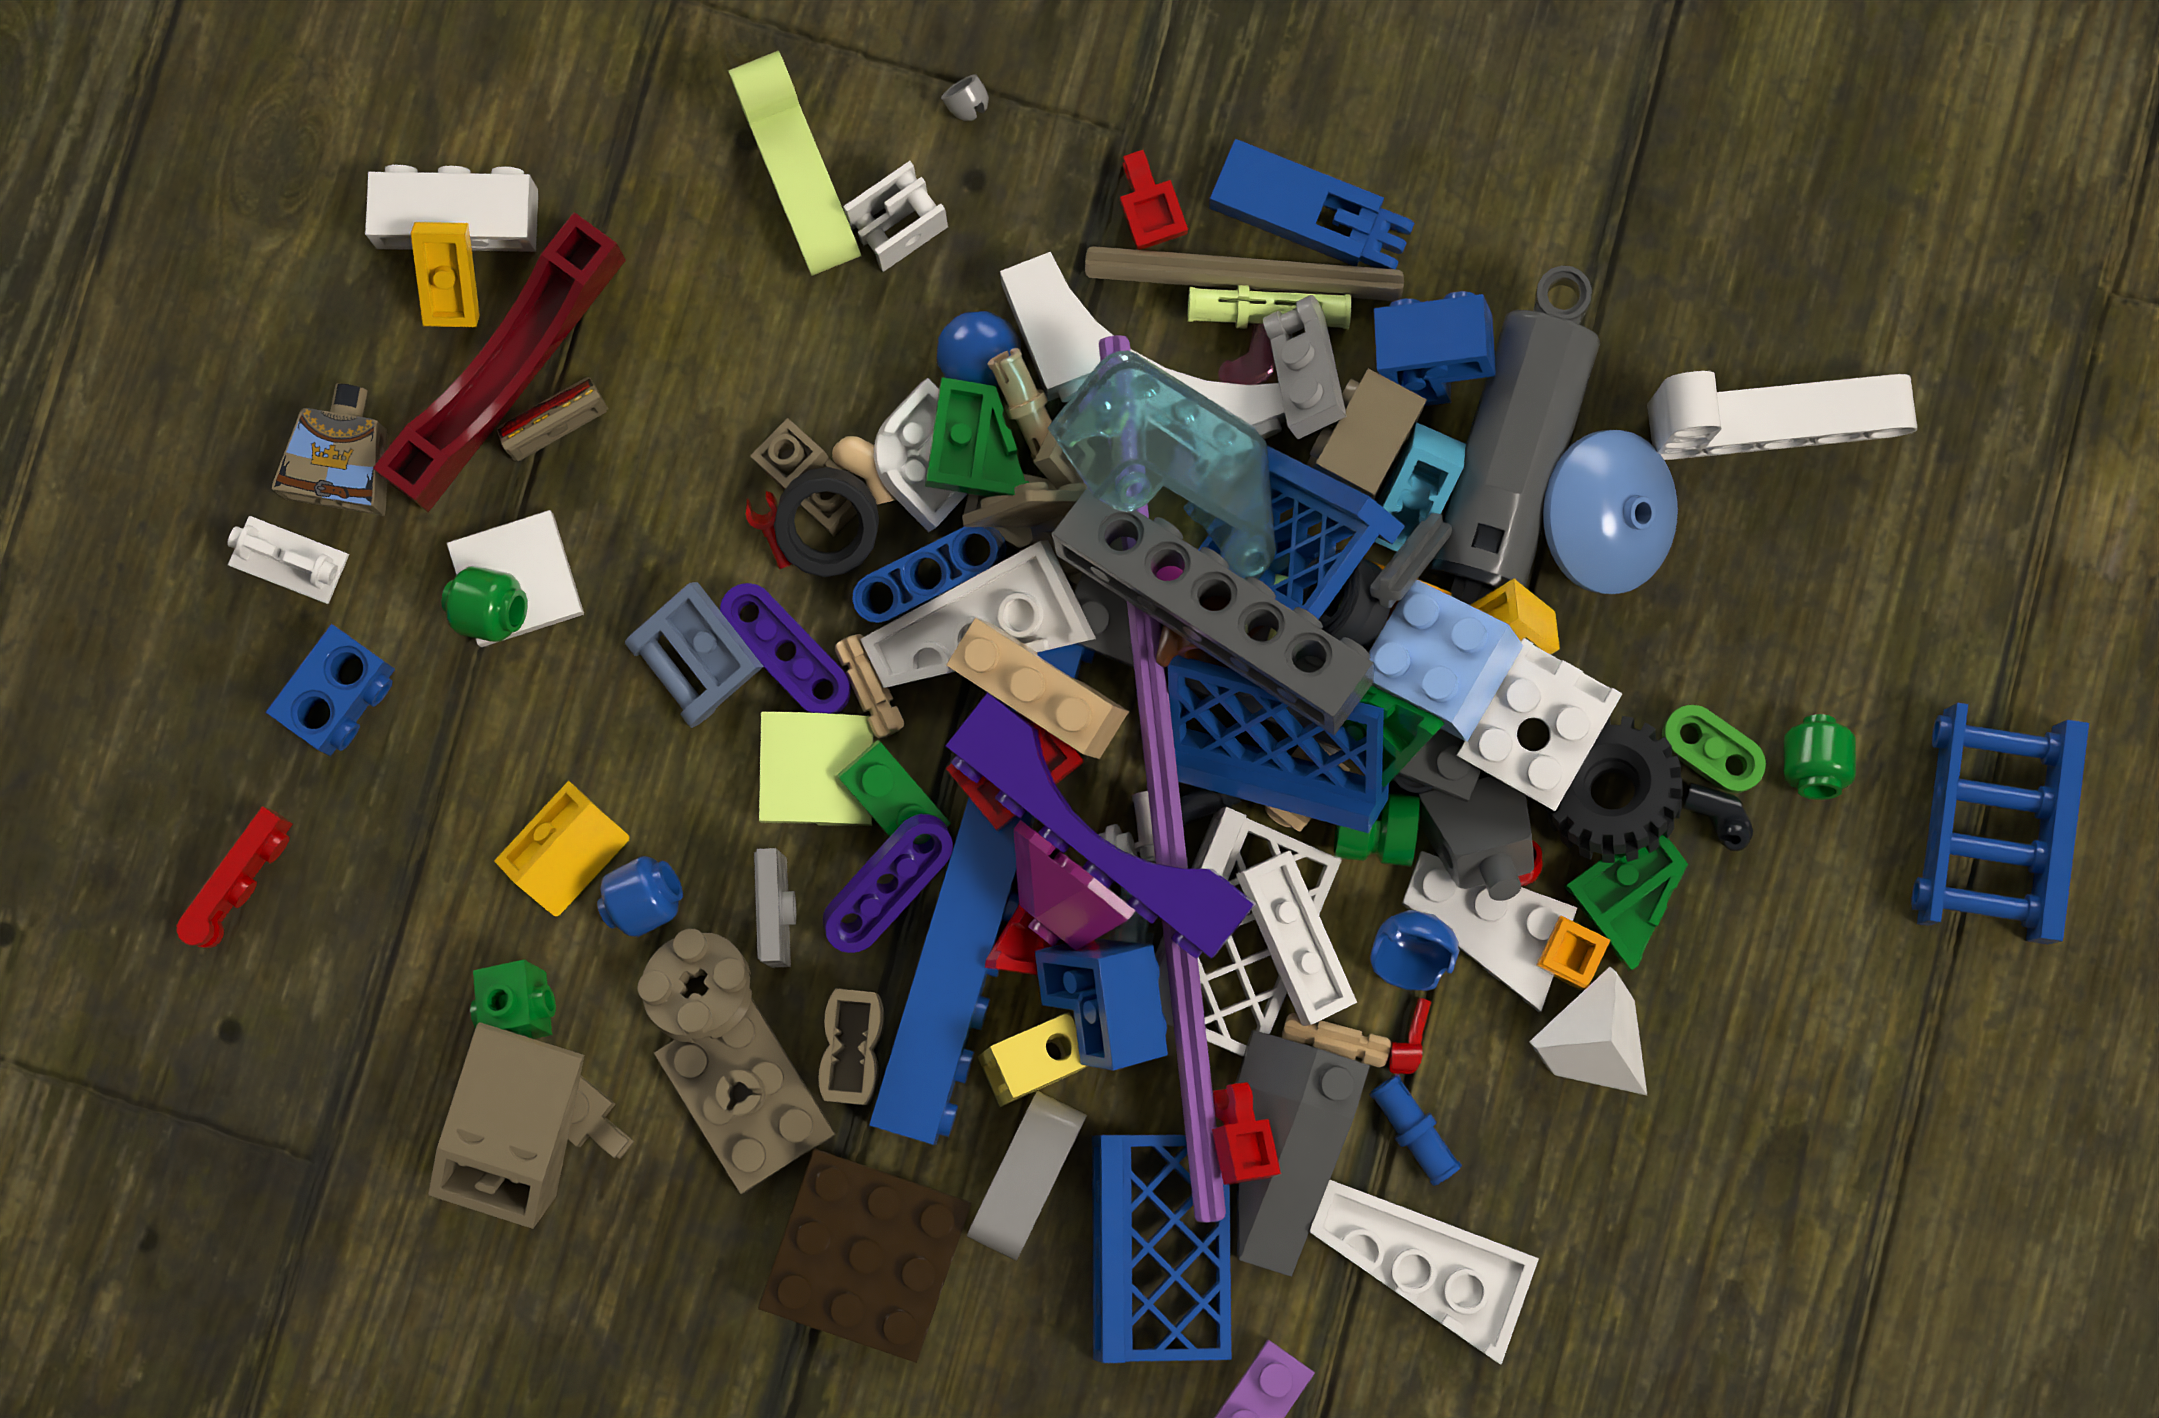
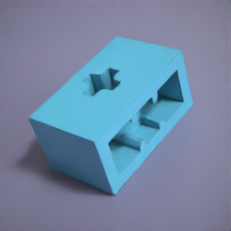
M1417 422L1415 423L1377 500L1380 506L1405 527L1393 544L1378 537L1375 540L1376 543L1398 551L1421 521H1425L1431 513L1441 514L1464 468L1465 443Z

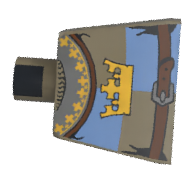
M335 384L330 412L310 408L302 409L272 485L273 491L285 500L385 516L387 481L373 467L388 449L387 430L377 420L363 417L368 393L366 389L349 384Z

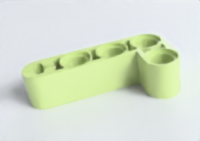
M779 50L728 70L741 107L811 276L860 257L861 253L804 117L793 83Z

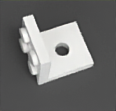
M1523 638L1520 640L1523 644L1520 653L1468 742H1463L1456 756L1551 810L1556 811L1622 693L1614 688L1605 686L1582 673V670L1564 660L1557 659L1534 646V643ZM1528 718L1542 720L1549 729V740L1538 751H1529L1523 748L1517 739L1519 725Z

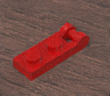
M264 806L261 807L180 918L177 924V934L182 942L201 948H212L221 942L224 936V928L221 922L233 906L235 908L241 907L252 895L257 886V881L254 880V877L266 861L272 863L282 854L290 840L286 833L293 823L276 811Z

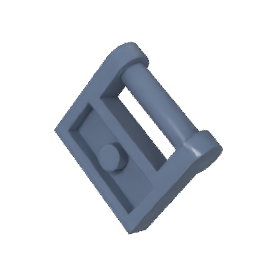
M698 582L686 585L625 641V645L634 656H642L683 709L680 715L690 728L706 720L722 702L764 667ZM662 634L666 636L707 689L701 695L696 692L658 643Z

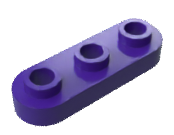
M752 583L739 584L731 588L722 599L720 611L772 677L808 713L838 714L842 711L849 701L851 687L845 672L764 588ZM746 605H755L759 608V615L753 622H744L740 619V612ZM784 643H791L796 646V654L789 661H782L777 658V650ZM823 681L831 683L834 687L833 694L826 700H820L814 696L815 686Z
M919 814L905 820L829 903L823 914V926L827 939L834 948L842 952L855 953L871 946L948 862L953 851V842L947 826L941 819L929 814ZM918 835H931L930 839L924 844L913 843ZM884 874L894 875L893 880L887 884L877 882L879 877ZM854 913L859 915L852 923L841 922L842 918L847 914Z

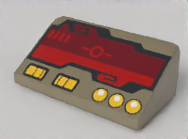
M586 377L500 425L497 428V432L506 452L514 461L517 460L519 462L606 413L608 407L592 379Z

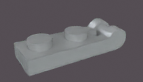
M1309 295L1297 301V308L1282 314L1280 311H1276L1263 318L1264 328L1271 341L1287 425L1297 439L1347 417L1325 315L1314 295ZM1305 328V333L1295 338L1292 337L1293 333Z

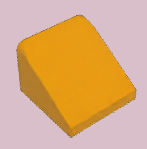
M1559 916L1536 966L1578 990H1585L1593 979L1610 939L1563 916Z

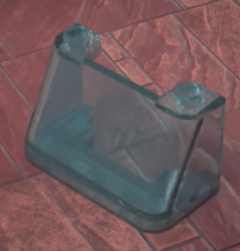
M1127 350L1117 351L1106 356L1048 426V430L1095 498L1114 509L1134 511L1145 506L1153 499L1162 486L1167 487L1189 500L1183 507L1192 520L1205 528L1220 549V556L1228 563L1229 570L1245 580L1248 577L1259 579L1272 563L1276 551L1269 457L1265 440L1251 424L1137 353Z

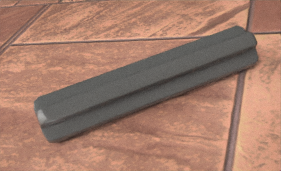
M1431 513L1425 521H1421L1371 584V596L1380 600L1381 607L1392 608L1397 600H1402L1451 536V524L1444 523L1441 514Z

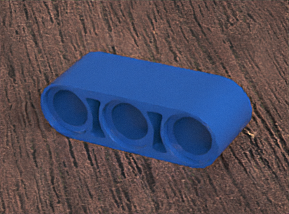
M963 527L866 575L858 581L853 590L852 600L854 608L862 618L870 622L879 623L899 618L1002 562L1006 556L1007 547L1005 539L993 527ZM974 534L984 536L991 548L990 556L982 565L973 563L966 553V544ZM926 558L935 560L942 571L941 580L933 589L924 586L918 576V568ZM878 582L888 585L894 596L893 604L886 612L877 610L870 599L871 590Z

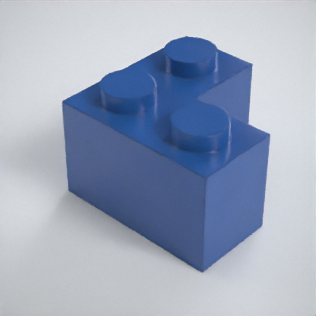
M1460 291L1450 293L1441 300L1420 302L1416 299H1400L1392 302L1389 307L1374 308L1377 371L1387 379L1427 399L1424 406L1452 403L1450 382L1496 376L1493 316L1483 294L1475 295L1471 292Z
M1097 938L1077 951L1067 943L1035 951L1042 1005L1074 1010L1081 1065L1117 1070L1168 1055L1165 1036L1167 1023L1162 1012L1158 984L1160 970L1155 958L1153 945Z

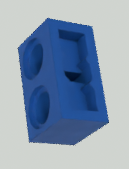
M331 624L266 713L317 750L331 756L336 749L339 751L345 749L355 738L360 728L357 720L369 705L372 707L376 706L386 696L393 683L389 677L395 671V668ZM352 659H361L363 673L360 679L353 684L344 685L340 676L342 667ZM327 702L330 707L328 722L321 728L311 729L308 723L310 710L318 703Z

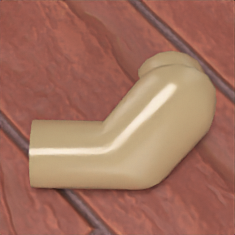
M847 436L836 443L832 451L834 463L840 468L864 478L868 489L876 499V504L897 500L886 489L877 473L873 444L855 436Z

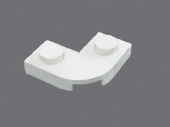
M929 378L921 382L885 420L878 431L874 444L875 466L882 483L928 532L935 529L968 494L925 487L939 389Z

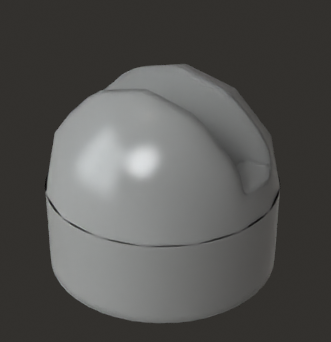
M973 74L951 86L942 95L941 99L956 118L963 121H973L977 118L975 109L982 114L986 111L989 97L986 88L978 76Z

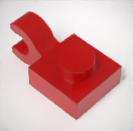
M1144 150L1123 156V169L1133 192L1121 196L1120 204L1136 250H1142L1187 235L1188 228L1171 180L1155 185Z
M1249 1083L1229 1084L1226 1086L1227 1089L1214 1090L1215 1116L1224 1125L1212 1129L1224 1185L1267 1179L1281 1174L1269 1119L1255 1120L1253 1094Z

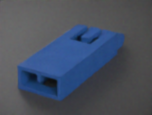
M1235 139L1209 201V209L1356 267L1360 261L1375 268L1396 269L1399 263L1398 260L1381 253V248L1393 253L1402 254L1407 242L1400 237L1388 233V231L1392 229L1399 233L1410 235L1415 224L1406 217L1381 208L1384 197L1238 139ZM1323 207L1336 211L1332 222L1333 225L1339 226V224L1352 228L1350 237L1316 224Z

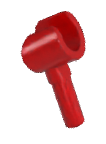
M765 491L767 503L771 508L770 512L763 515L755 513L749 498H747L746 518L751 526L762 530L779 569L790 566L791 563L777 545L774 522L778 502L773 493Z
M1418 998L1408 1032V1043L1391 1042L1389 1053V1071L1391 1073L1412 1074L1418 1069L1422 1061V1034L1431 1001Z

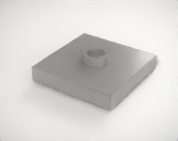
M777 848L757 849V852H754L758 959L771 968L791 967L789 925L796 924V898L794 891H788L787 858Z

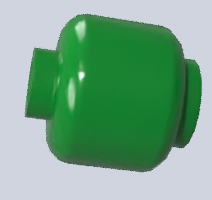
M476 566L466 567L456 575L454 580L449 581L443 590L441 598L442 608L446 612L448 623L457 634L490 642H501L510 636L512 632L518 631L524 623L528 609L526 593L521 589L519 581L512 574Z
M1823 714L1807 716L1803 719L1802 724L1792 727L1785 734L1784 778L1790 786L1798 789L1800 796L1814 800L1832 799L1841 795L1842 789L1847 788L1853 783L1856 776V738L1846 726L1836 723L1834 717Z

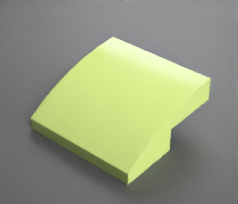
M761 712L759 821L761 823H816L817 825L872 826V816L836 776L873 744L874 733L867 720L871 716L804 712Z

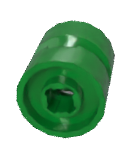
M1389 793L1388 801L1369 833L1336 825L1334 858L1365 861L1370 854H1376L1380 863L1411 867L1417 840L1419 796Z

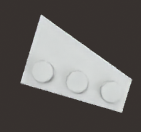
M1423 851L1419 853L1402 901V905L1408 910L1434 914L1450 926L1459 942L1458 947L1483 966V969L1498 981H1502L1521 996L1536 1011L1540 1012L1542 1010L1553 975L1536 966L1558 917L1563 916L1573 921L1577 907L1522 887L1516 896L1504 901L1491 899L1486 885L1469 889L1459 888L1440 858Z

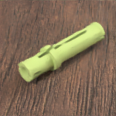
M1238 285L1237 290L1189 287L1188 322L1235 323L1236 328L1247 329L1248 323L1263 324L1264 317L1276 311H1280L1282 314L1297 308V301L1309 295H1314L1324 312L1327 327L1349 329L1351 295L1249 291V285Z

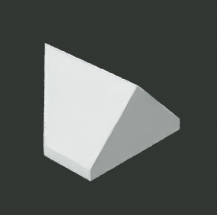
M1609 967L1529 1042L1548 1070L1556 1076L1647 1095L1635 1000L1617 972Z

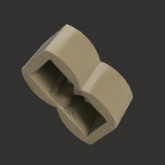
M835 989L830 996L824 1020L825 1032L830 1045L822 1057L819 1068V1088L824 1101L869 1105L875 1095L879 1080V1066L874 1049L881 1039L885 1021L882 1000L875 992Z

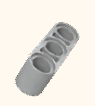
M1036 1092L968 1231V1238L1017 1261L1087 1117L1086 1114L1044 1093Z

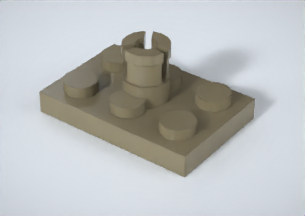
M752 997L744 1017L725 1035L715 1039H711L709 1036L702 1039H692L694 1042L673 1040L654 1052L740 1194L747 1192L836 1135Z

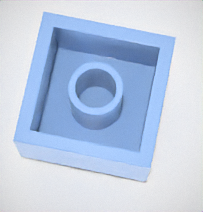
M1416 580L1402 600H1399L1369 651L1371 657L1369 660L1374 662V682L1372 686L1439 717L1445 723L1441 729L1468 742L1520 653L1523 644L1509 624Z

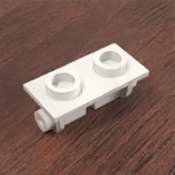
M252 516L248 517L244 528L235 526L228 539V546L234 548L228 563L229 566L326 604L330 602L349 557L347 553Z

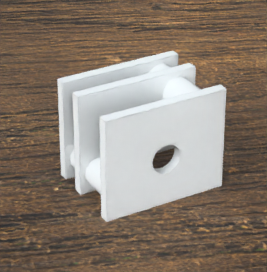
M911 161L843 206L851 229L857 228L861 243L863 245L868 243L872 248L882 272L948 228L945 208L942 204L936 206L927 193L926 182L922 177L916 178L914 165ZM885 208L886 213L875 220L873 216ZM916 211L920 216L918 220L890 239L884 233L886 230Z

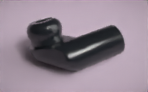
M1690 782L1684 796L1682 808L1709 816L1721 844L1726 849L1740 851L1746 848L1753 836V828L1740 799L1735 795Z

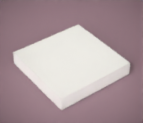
M551 510L447 543L456 575L468 566H476L510 573L519 581L521 589L526 593L528 599L527 615L521 628L516 632H512L506 639L584 615L555 517ZM476 638L477 644L480 647L497 643Z

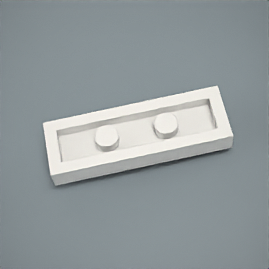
M1291 851L1282 852L1237 873L1236 876L1244 894L1256 903L1252 908V913L1302 1026L1312 1025L1357 1003Z

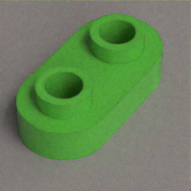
M1686 705L1674 711L1666 719L1662 728V738L1665 737L1672 745V756H1678L1679 761L1719 789L1728 793H1741L1754 787L1762 779L1765 773L1766 761L1761 748L1708 709L1699 705ZM1690 725L1697 730L1698 740L1695 744H1688L1682 740L1680 736L1682 726ZM1728 757L1740 759L1743 764L1741 775L1734 776L1726 770L1725 763Z

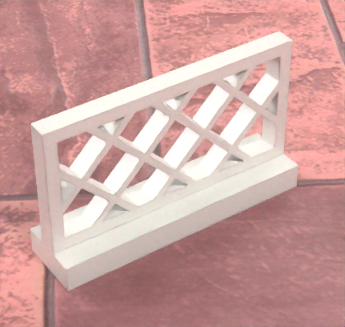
M1223 807L1214 813L1191 869H1214L1227 881L1234 864L1238 873L1246 870L1240 850L1249 832L1267 841L1272 856L1281 853L1278 847L1280 846L1294 852L1293 858L1295 861L1305 857L1324 866L1316 887L1308 890L1318 914H1320L1342 861L1341 859L1334 858V856L1250 820L1246 818L1247 815L1231 808ZM1237 877L1229 880L1234 886L1240 884ZM1253 913L1248 914L1240 925L1255 920ZM1163 934L1155 953L1160 970L1158 984L1162 1012L1166 1023L1174 1027ZM1230 936L1225 944L1233 963L1207 974L1204 972L1199 957L1198 965L1201 988L1211 1010V1014L1204 1016L1205 1024L1215 1021L1220 1033L1218 1034L1206 1028L1207 1042L1243 1057L1246 1045L1230 1038L1222 1017L1250 1006L1258 1025L1256 1031L1270 1034L1287 990L1278 972L1279 976L1274 988L1255 995L1244 966L1270 956V951L1267 948L1241 959L1233 938ZM1236 970L1247 999L1219 1010L1208 981ZM1269 998L1262 1014L1258 1002Z

